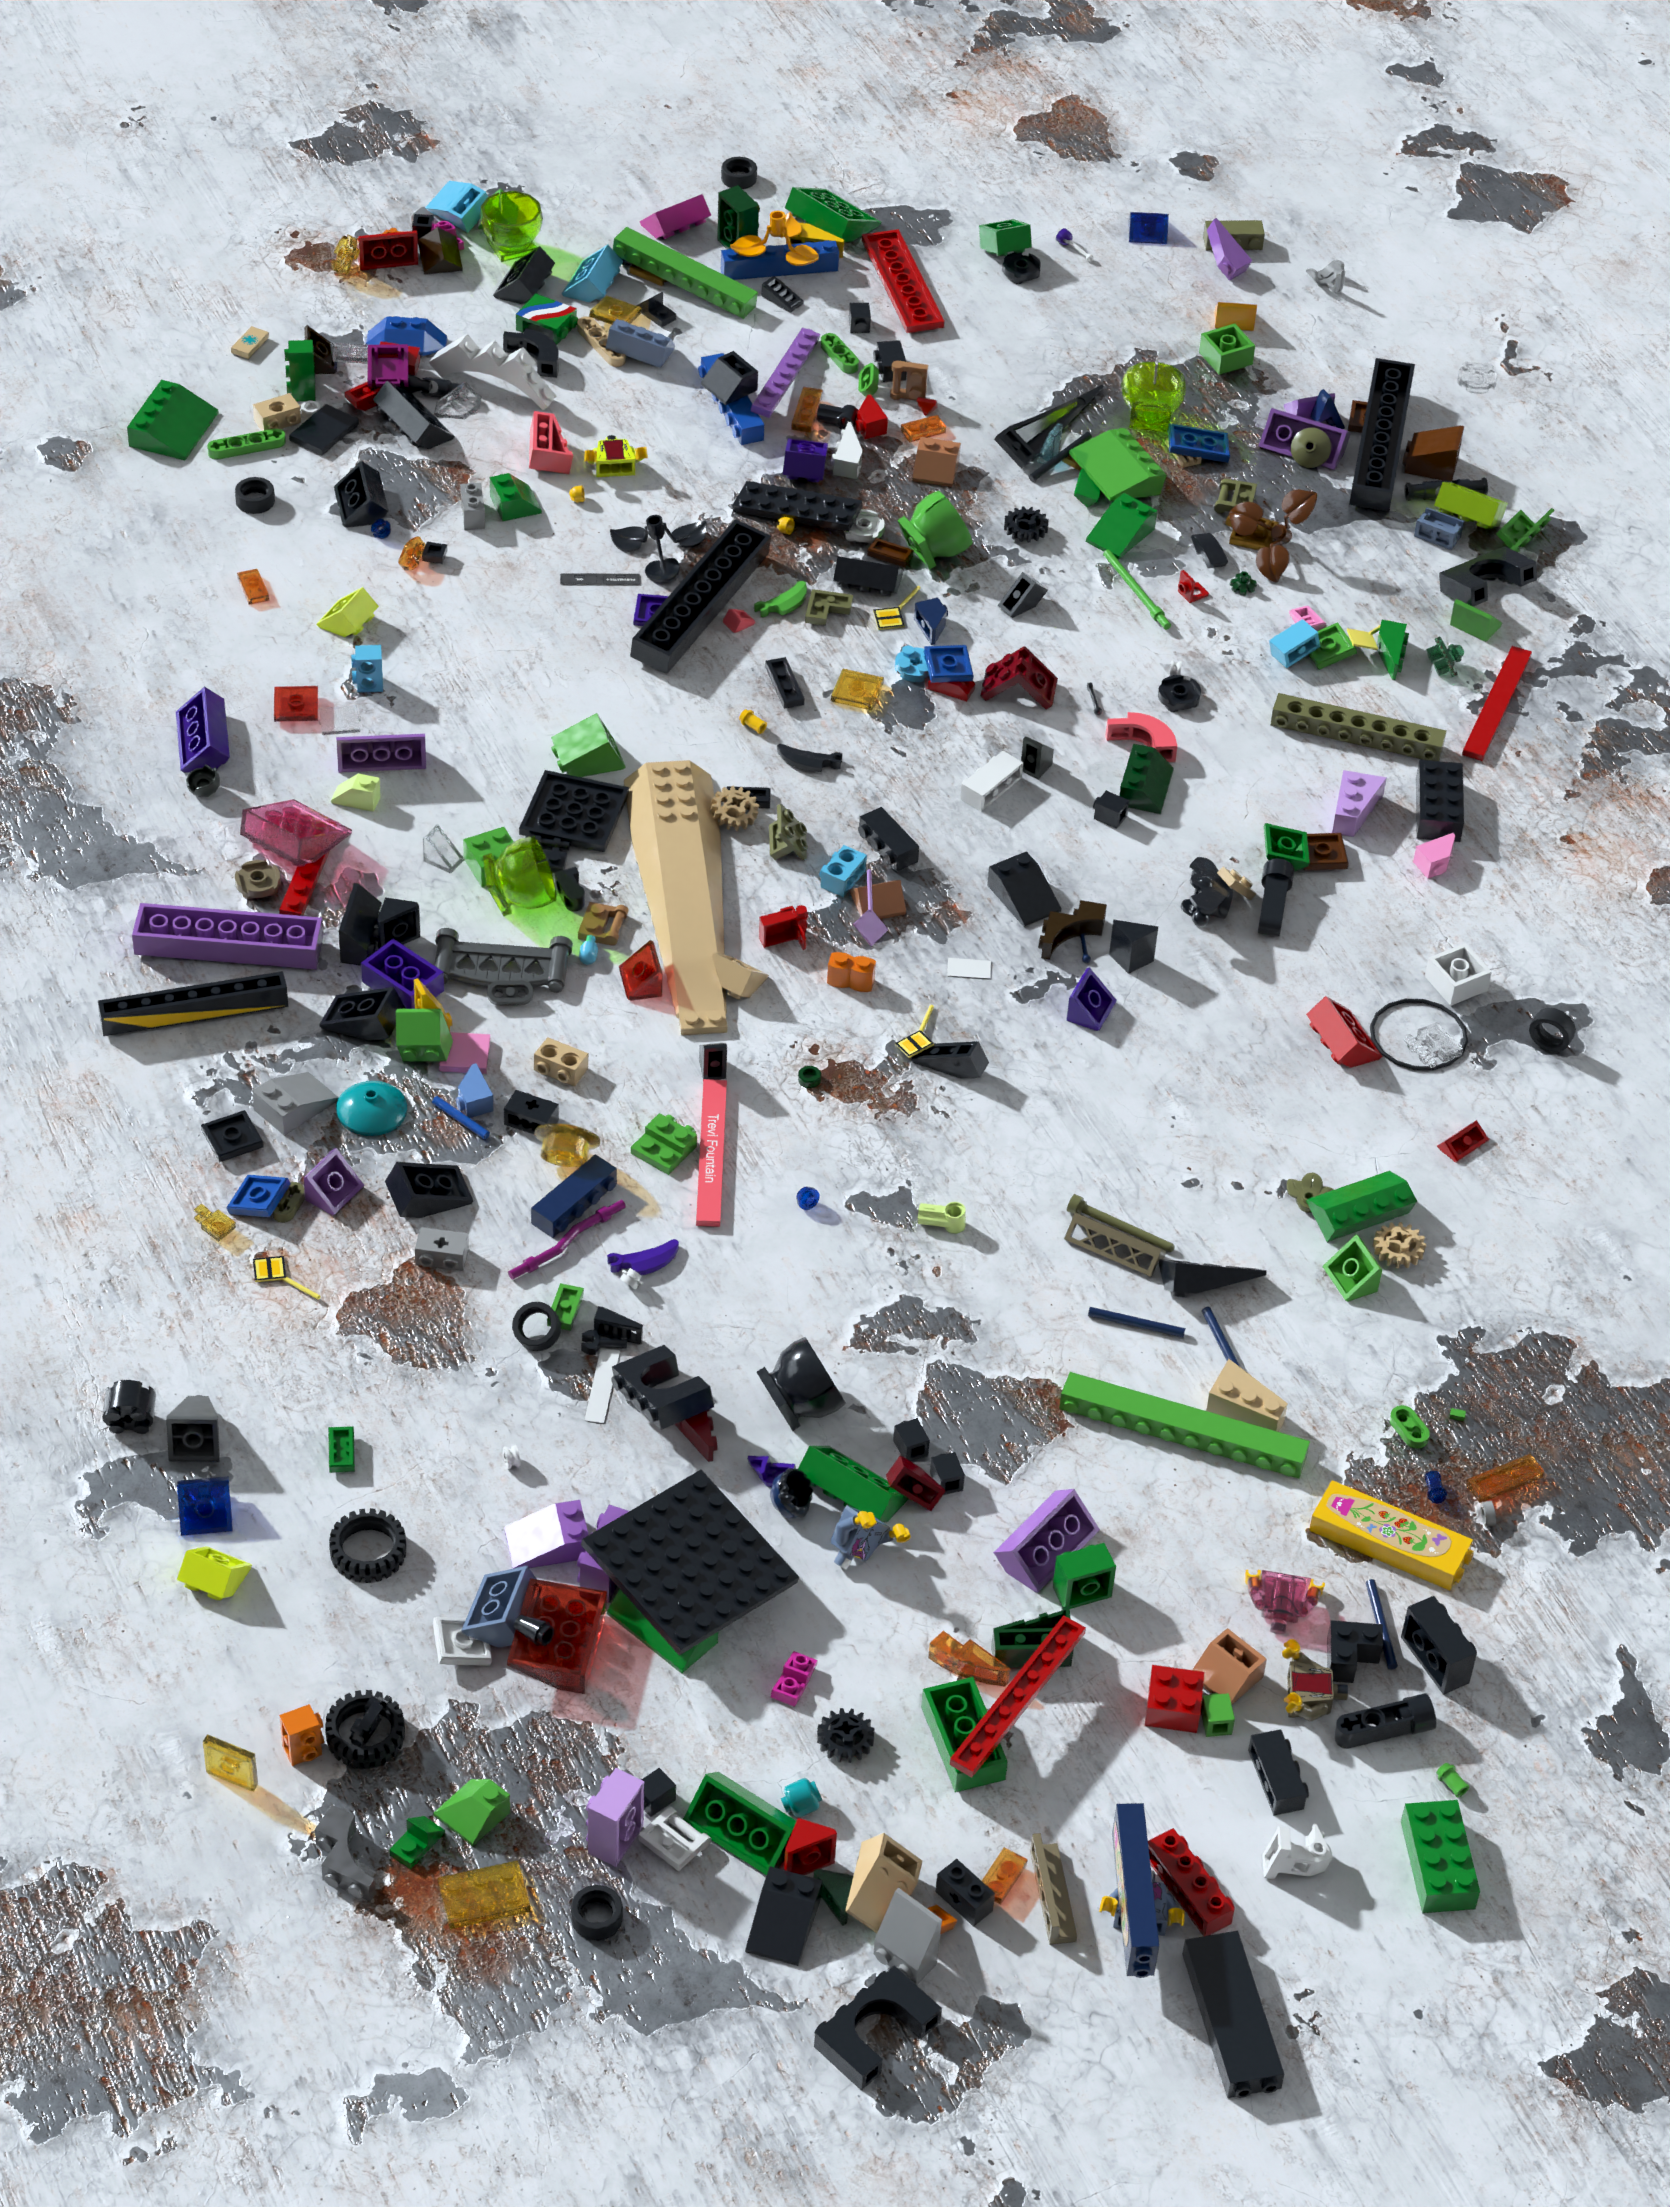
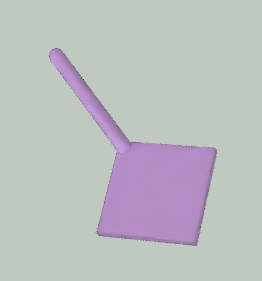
M868 869V910L853 926L867 943L872 946L888 929L873 911L871 870Z

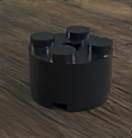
M119 1380L114 1382L113 1387L109 1388L108 1386L105 1389L102 1419L109 1426V1431L114 1434L123 1433L124 1430H134L139 1434L148 1433L154 1419L155 1390L150 1386L148 1390L142 1387V1382L135 1380Z

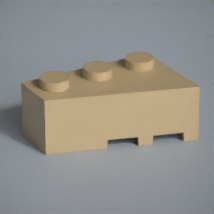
M1228 1359L1209 1392L1206 1411L1279 1432L1285 1421L1288 1403Z

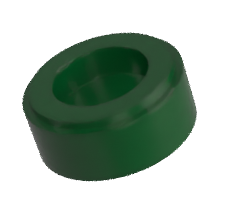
M814 1066L802 1067L798 1072L799 1084L805 1088L817 1087L821 1083V1071Z

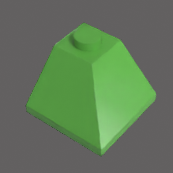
M471 1779L433 1813V1816L473 1847L510 1813V1794L491 1779Z

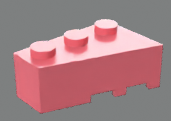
M533 412L530 427L529 469L569 474L573 454L572 451L568 450L567 441L563 439L561 435L562 430L555 415L552 413Z

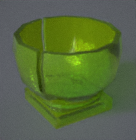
M518 191L501 192V213L499 192L487 197L481 205L480 217L483 232L486 235L487 242L501 262L521 258L537 248L533 240L541 231L543 217L539 201L530 194Z
M1141 362L1129 367L1121 383L1124 402L1131 411L1129 428L1168 432L1171 415L1179 409L1185 397L1186 381L1183 373L1171 365L1158 362L1156 383L1154 384L1155 362Z
M535 836L522 838L509 844L497 860L494 859L492 853L483 856L487 889L503 916L512 914L511 905L525 909L545 907L556 901V888L548 860L535 863L546 859V855Z

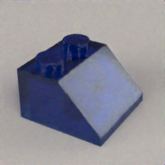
M229 1476L177 1481L181 1536L233 1531Z

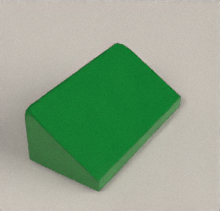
M1082 468L1079 473L1074 496L1088 508L1099 500L1101 490Z

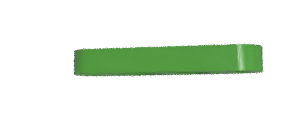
M270 429L213 440L207 445L208 456L212 459H224L280 448L286 443L285 432L281 429Z

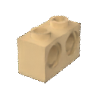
M547 1037L534 1053V1070L542 1075L550 1076L562 1083L575 1087L588 1070L589 1053Z

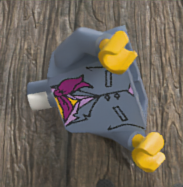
M846 1505L831 1538V1544L840 1549L834 1562L847 1569L854 1557L867 1561L880 1544L893 1541L894 1537L899 1543L910 1540L909 1530L902 1524L894 1525L893 1530H891L889 1526L874 1517L872 1512L867 1513Z
M1151 1870L1158 1935L1165 1936L1167 1925L1171 1926L1172 1923H1179L1181 1926H1184L1185 1911L1178 1908L1171 1894L1166 1893V1885L1155 1881V1872ZM1116 1888L1109 1896L1102 1897L1099 1912H1110L1111 1916H1115L1113 1928L1122 1929L1118 1888Z

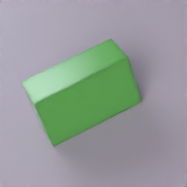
M1451 1408L1449 1419L1464 1421L1466 1411Z

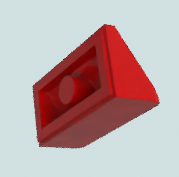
M1476 1120L1437 1145V1147L1450 1159L1457 1162L1487 1142L1489 1138Z

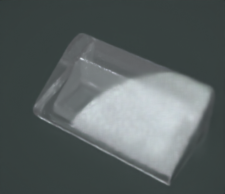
M330 343L332 360L334 362L368 364V345Z

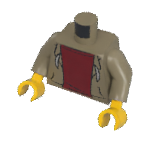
M1290 1639L1284 1643L1286 1649L1282 1651V1656L1285 1659L1292 1657L1287 1674L1288 1696L1283 1699L1284 1702L1288 1703L1286 1706L1288 1717H1302L1308 1721H1313L1331 1713L1333 1700H1347L1348 1685L1333 1684V1673L1330 1668L1323 1667L1309 1659L1300 1651V1645L1296 1640Z

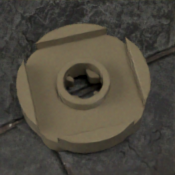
M252 860L241 865L242 869L235 873L236 888L245 899L250 900L274 896L278 893V887L281 883L280 871L274 864L272 867L267 865V861Z

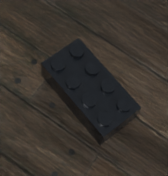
M1419 760L1416 775V839L1434 840L1454 833V842H1461L1464 827L1463 763Z

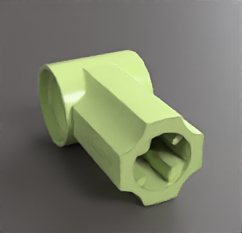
M950 1202L946 1206L921 1203L918 1210V1224L945 1227L949 1233H960L966 1227L965 1206L959 1202Z

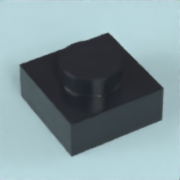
M427 541L422 553V561L443 564L447 554V544Z

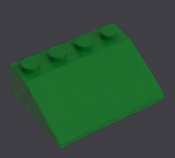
M792 187L785 205V209L790 211L793 217L802 218L805 220L804 223L811 224L843 239L844 242H852L861 237L862 234L877 228L882 223L838 195L822 188Z
M160 380L127 426L129 447L185 461L219 411L182 385Z

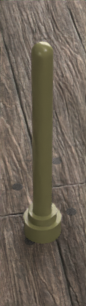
M1073 1194L1068 1203L1067 1211L1072 1214L1078 1213L1082 1215L1084 1213L1167 1252H1172L1175 1249L1173 1243L1087 1205L1084 1198L1079 1195Z

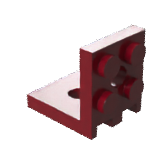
M1024 646L1012 654L1005 655L998 662L987 666L980 696L987 701L1018 683L1047 710L1053 705L1058 678Z

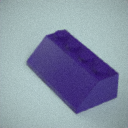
M204 686L176 711L180 769L183 773L191 772L196 768H203L205 765L210 766L212 769L215 767L217 769L230 758L225 700Z

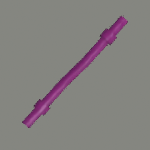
M619 1200L608 1207L603 1206L596 1210L594 1215L573 1225L557 1245L535 1257L530 1256L523 1260V1264L508 1271L509 1277L514 1280L526 1272L531 1273L537 1270L539 1265L561 1254L579 1233L599 1222L604 1223L610 1220L612 1215L625 1209L624 1201Z

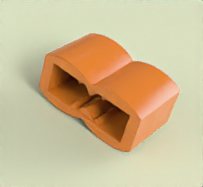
M833 952L828 962L827 984L837 988L850 987L859 992H871L875 981L876 961L869 957H853L847 953Z

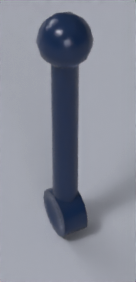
M1086 933L1080 934L1082 950L1084 955L1082 957V961L1084 963H1089L1091 961V957L1088 955L1085 941Z

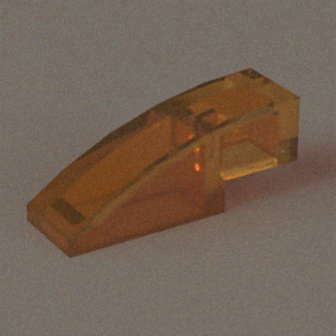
M942 1631L930 1642L928 1658L939 1666L965 1678L973 1677L975 1681L989 1685L1005 1687L1009 1683L1010 1668L971 1639L962 1645L948 1633Z

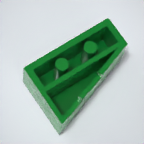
M313 340L288 341V349H284L285 361H289V365H285L286 377H290V381H287V394L290 393L296 402L316 401Z

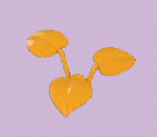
M782 211L771 212L770 225H767V231L763 240L758 236L747 235L730 244L731 249L736 253L746 257H754L766 251V247L763 244H766L770 234L773 237L786 238L790 250L786 253L788 263L795 266H804L814 263L819 259L818 253L810 246L801 244L795 248L792 247L789 238L798 236L802 229L791 212L786 215Z

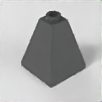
M187 1396L166 1417L168 1460L220 1461L218 1416L209 1396Z

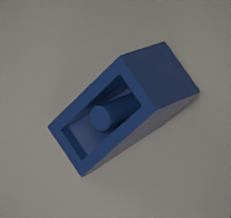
M938 597L915 603L914 610L915 622L929 643L934 645L945 628L946 617H948V609Z

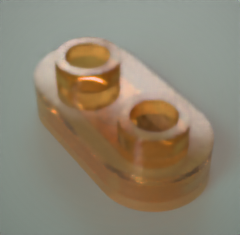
M419 536L410 539L402 550L398 563L403 570L411 571L419 565L425 548V543Z

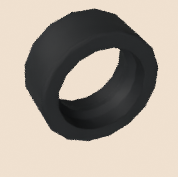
M738 156L726 159L721 167V180L730 188L737 185L741 189L750 188L757 181V165L753 160L746 157ZM738 171H739V172H745L746 174H740V175H739V174H734V173H732V172H738Z
M249 477L241 480L235 487L237 507L241 511L250 514H259L270 510L275 503L273 484L261 477ZM250 493L264 494V496L259 498H248L245 495Z
M1544 1008L1536 1014L1530 1023L1529 1033L1535 1044L1549 1052H1560L1569 1046L1575 1036L1576 1028L1570 1016L1556 1008ZM1542 1023L1555 1026L1563 1034V1037H1556L1544 1029Z
M530 1302L517 1310L513 1318L512 1330L514 1336L524 1348L531 1351H543L557 1342L561 1334L562 1324L559 1316L549 1305L543 1302ZM535 1313L547 1315L551 1322L549 1332L538 1340L527 1338L523 1332L525 1320Z
M603 1885L586 1886L578 1891L572 1899L570 1908L572 1926L584 1938L591 1940L607 1939L614 1935L621 1927L623 1904L621 1897L615 1890ZM601 1902L612 1908L613 1915L605 1922L593 1923L583 1919L580 1912L589 1903Z

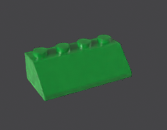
M1389 1170L1309 1198L1306 1202L1326 1241L1329 1242L1406 1215L1413 1209L1417 1199L1408 1182Z
M809 1446L798 1467L811 1480V1486L816 1487L818 1485L824 1489L823 1493L833 1499L838 1497L843 1500L845 1507L848 1505L860 1511L872 1512L874 1517L882 1522H888L909 1499L891 1488L888 1480L831 1446Z
M621 1590L618 1591L607 1610L608 1616L681 1674L718 1643L717 1632L683 1654L678 1655Z
M720 1772L705 1774L683 1818L684 1821L701 1834L706 1833L712 1838V1841L767 1875L770 1866L779 1868L785 1861V1848L796 1824V1820Z

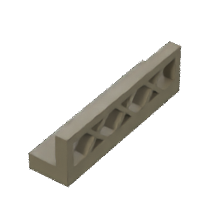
M1078 1213L1074 1214L1064 1237L1069 1242L1152 1277L1159 1259H1164L1167 1252ZM1077 1224L1085 1227L1088 1237L1081 1240L1072 1237ZM1090 1230L1095 1231L1097 1233L1092 1235ZM1104 1235L1107 1237L1110 1246L1098 1249L1093 1238ZM1112 1239L1118 1241V1243L1113 1244ZM1090 1240L1091 1245L1084 1242ZM1125 1244L1129 1247L1131 1256L1121 1259L1118 1257L1115 1248ZM1134 1249L1139 1250L1141 1252L1135 1254ZM1112 1250L1113 1255L1107 1253L1106 1251ZM1145 1253L1153 1256L1148 1270L1140 1267L1137 1260L1138 1256ZM1133 1259L1135 1264L1128 1262V1260Z
M1041 1833L1032 1834L1030 1854L1049 1945L1076 1942L1077 1933L1058 1843L1043 1845Z

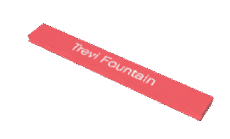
M703 1079L696 1226L720 1227L727 1080Z

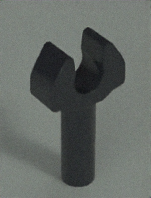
M588 1330L582 1333V1341L586 1343H581V1351L588 1355H596L600 1348H627V1339L601 1338L597 1330Z

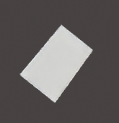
M948 958L947 976L990 979L991 961Z

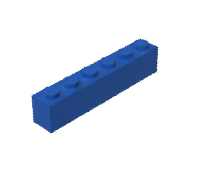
M836 241L801 243L802 245L810 246L819 255V259L816 262L804 266H795L787 262L786 253L790 251L787 244L765 246L766 251L754 257L742 256L732 249L721 250V272L733 280L836 272L839 266V250ZM791 244V245H792L793 248H795L796 246L801 245V244Z
M724 353L701 357V366L698 367L701 378L705 377L717 358L723 356ZM712 394L714 402L718 403L720 413L725 416L727 425L732 428L734 438H737L741 445L764 441V423L759 414L751 412L752 402L748 395L725 405Z

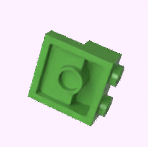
M659 1113L645 1126V1134L631 1146V1154L669 1175L697 1147V1134L693 1127L689 1125L684 1127L678 1124L672 1115L664 1116Z

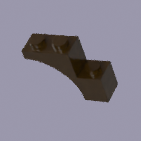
M1080 900L1079 908H1074L1073 915L1050 911L1048 920L1044 919L1042 933H1045V935H1040L1038 948L1042 949L1041 958L1050 960L1053 952L1060 944L1071 938L1078 937L1082 933H1086L1085 935L1102 936L1107 904Z

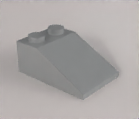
M309 1072L273 1078L252 1090L254 1111L284 1136L336 1103L339 1098Z
M898 1888L892 1897L875 1937L873 1954L880 1963L889 1965L891 1968L895 1965L912 1982L918 1985L937 1965L942 1919Z

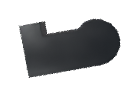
M572 867L555 872V888L565 907L574 912L582 910L585 905V891L579 885V872L577 868Z

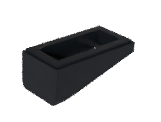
M775 276L762 284L761 296L789 312L804 304V301Z
M598 1306L594 1317V1330H597L599 1336L627 1339V1342L642 1344V1324L607 1308Z

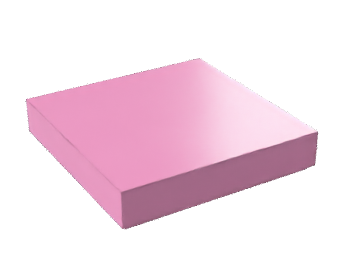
M450 1032L453 1043L447 1061H440L439 1070L442 1072L467 1073L471 1065L476 1063L481 1073L486 1074L490 1034Z

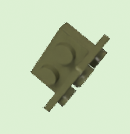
M782 804L777 805V821L769 824L770 856L777 860L794 851L802 860L807 859L808 849L806 826L794 817L792 811L786 809Z

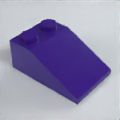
M788 438L782 475H787L786 478L794 480L799 479V477L807 478V481L810 482L823 480L828 443Z

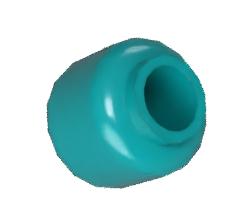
M802 1778L786 1785L784 1788L785 1797L781 1798L786 1812L792 1811L797 1818L818 1810L819 1802L822 1801L815 1781L810 1782L807 1778Z

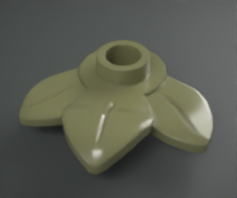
M1313 1172L1307 1173L1302 1178V1181L1288 1179L1287 1181L1288 1194L1297 1199L1299 1208L1307 1213L1311 1212L1306 1202L1307 1199L1334 1190L1330 1187H1323L1322 1178Z

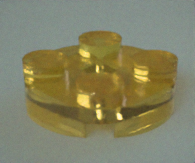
M347 234V236H343L339 240L334 250V253L337 254L336 260L332 259L331 262L333 271L344 275L349 273L353 259L356 260L360 253V249L357 248L356 237Z

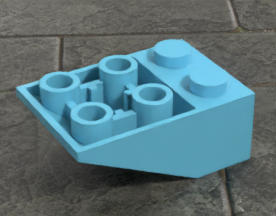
M449 181L425 208L468 233L490 209L492 204L486 191L471 183Z

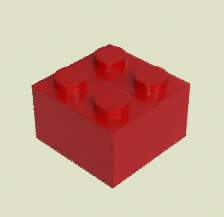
M1152 1665L1144 1726L1197 1733L1201 1712L1204 1672Z

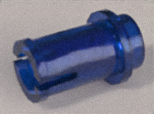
M1438 1471L1426 1473L1424 1478L1428 1487V1499L1435 1504L1442 1503L1446 1499L1447 1490L1442 1485L1441 1475Z

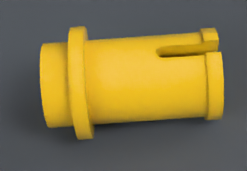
M745 709L739 716L742 725L749 726L758 734L763 733L767 727V722L754 715L752 710Z

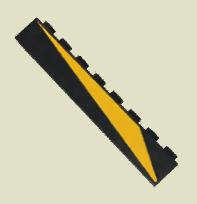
M283 971L98 1000L103 1036L289 1007L287 985Z

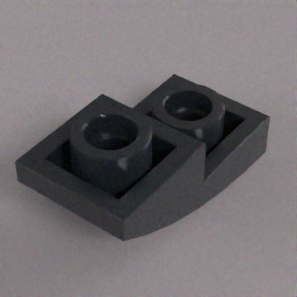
M1211 533L1191 536L1197 555L1202 554L1207 568L1227 565V557L1221 545Z

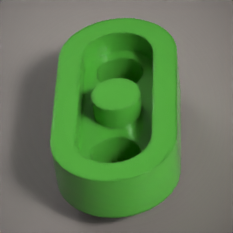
M873 363L866 365L859 374L858 390L865 397L870 394L874 395L878 390L879 369Z
M1405 1405L1394 1407L1390 1415L1391 1426L1408 1446L1412 1448L1425 1447L1430 1436L1426 1425L1410 1407Z

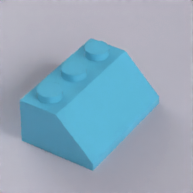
M607 244L582 260L561 294L564 297L589 303L595 299L600 300L606 295L607 292L605 290L614 282L612 280L613 277L620 272L619 268L623 260Z

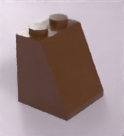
M1460 425L1414 433L1412 441L1408 440L1406 452L1404 453L1402 462L1403 465H1406L1404 473L1442 481H1453L1464 426Z

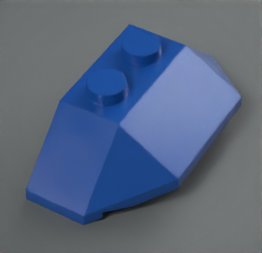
M387 316L368 331L366 347L368 345H380V341L408 344V346L420 348V356L434 354L446 347L447 335L426 318Z

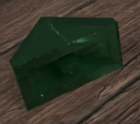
M816 1869L813 1878L823 1880L821 1898L841 1925L844 1926L849 1918V1914L845 1910L853 1875Z

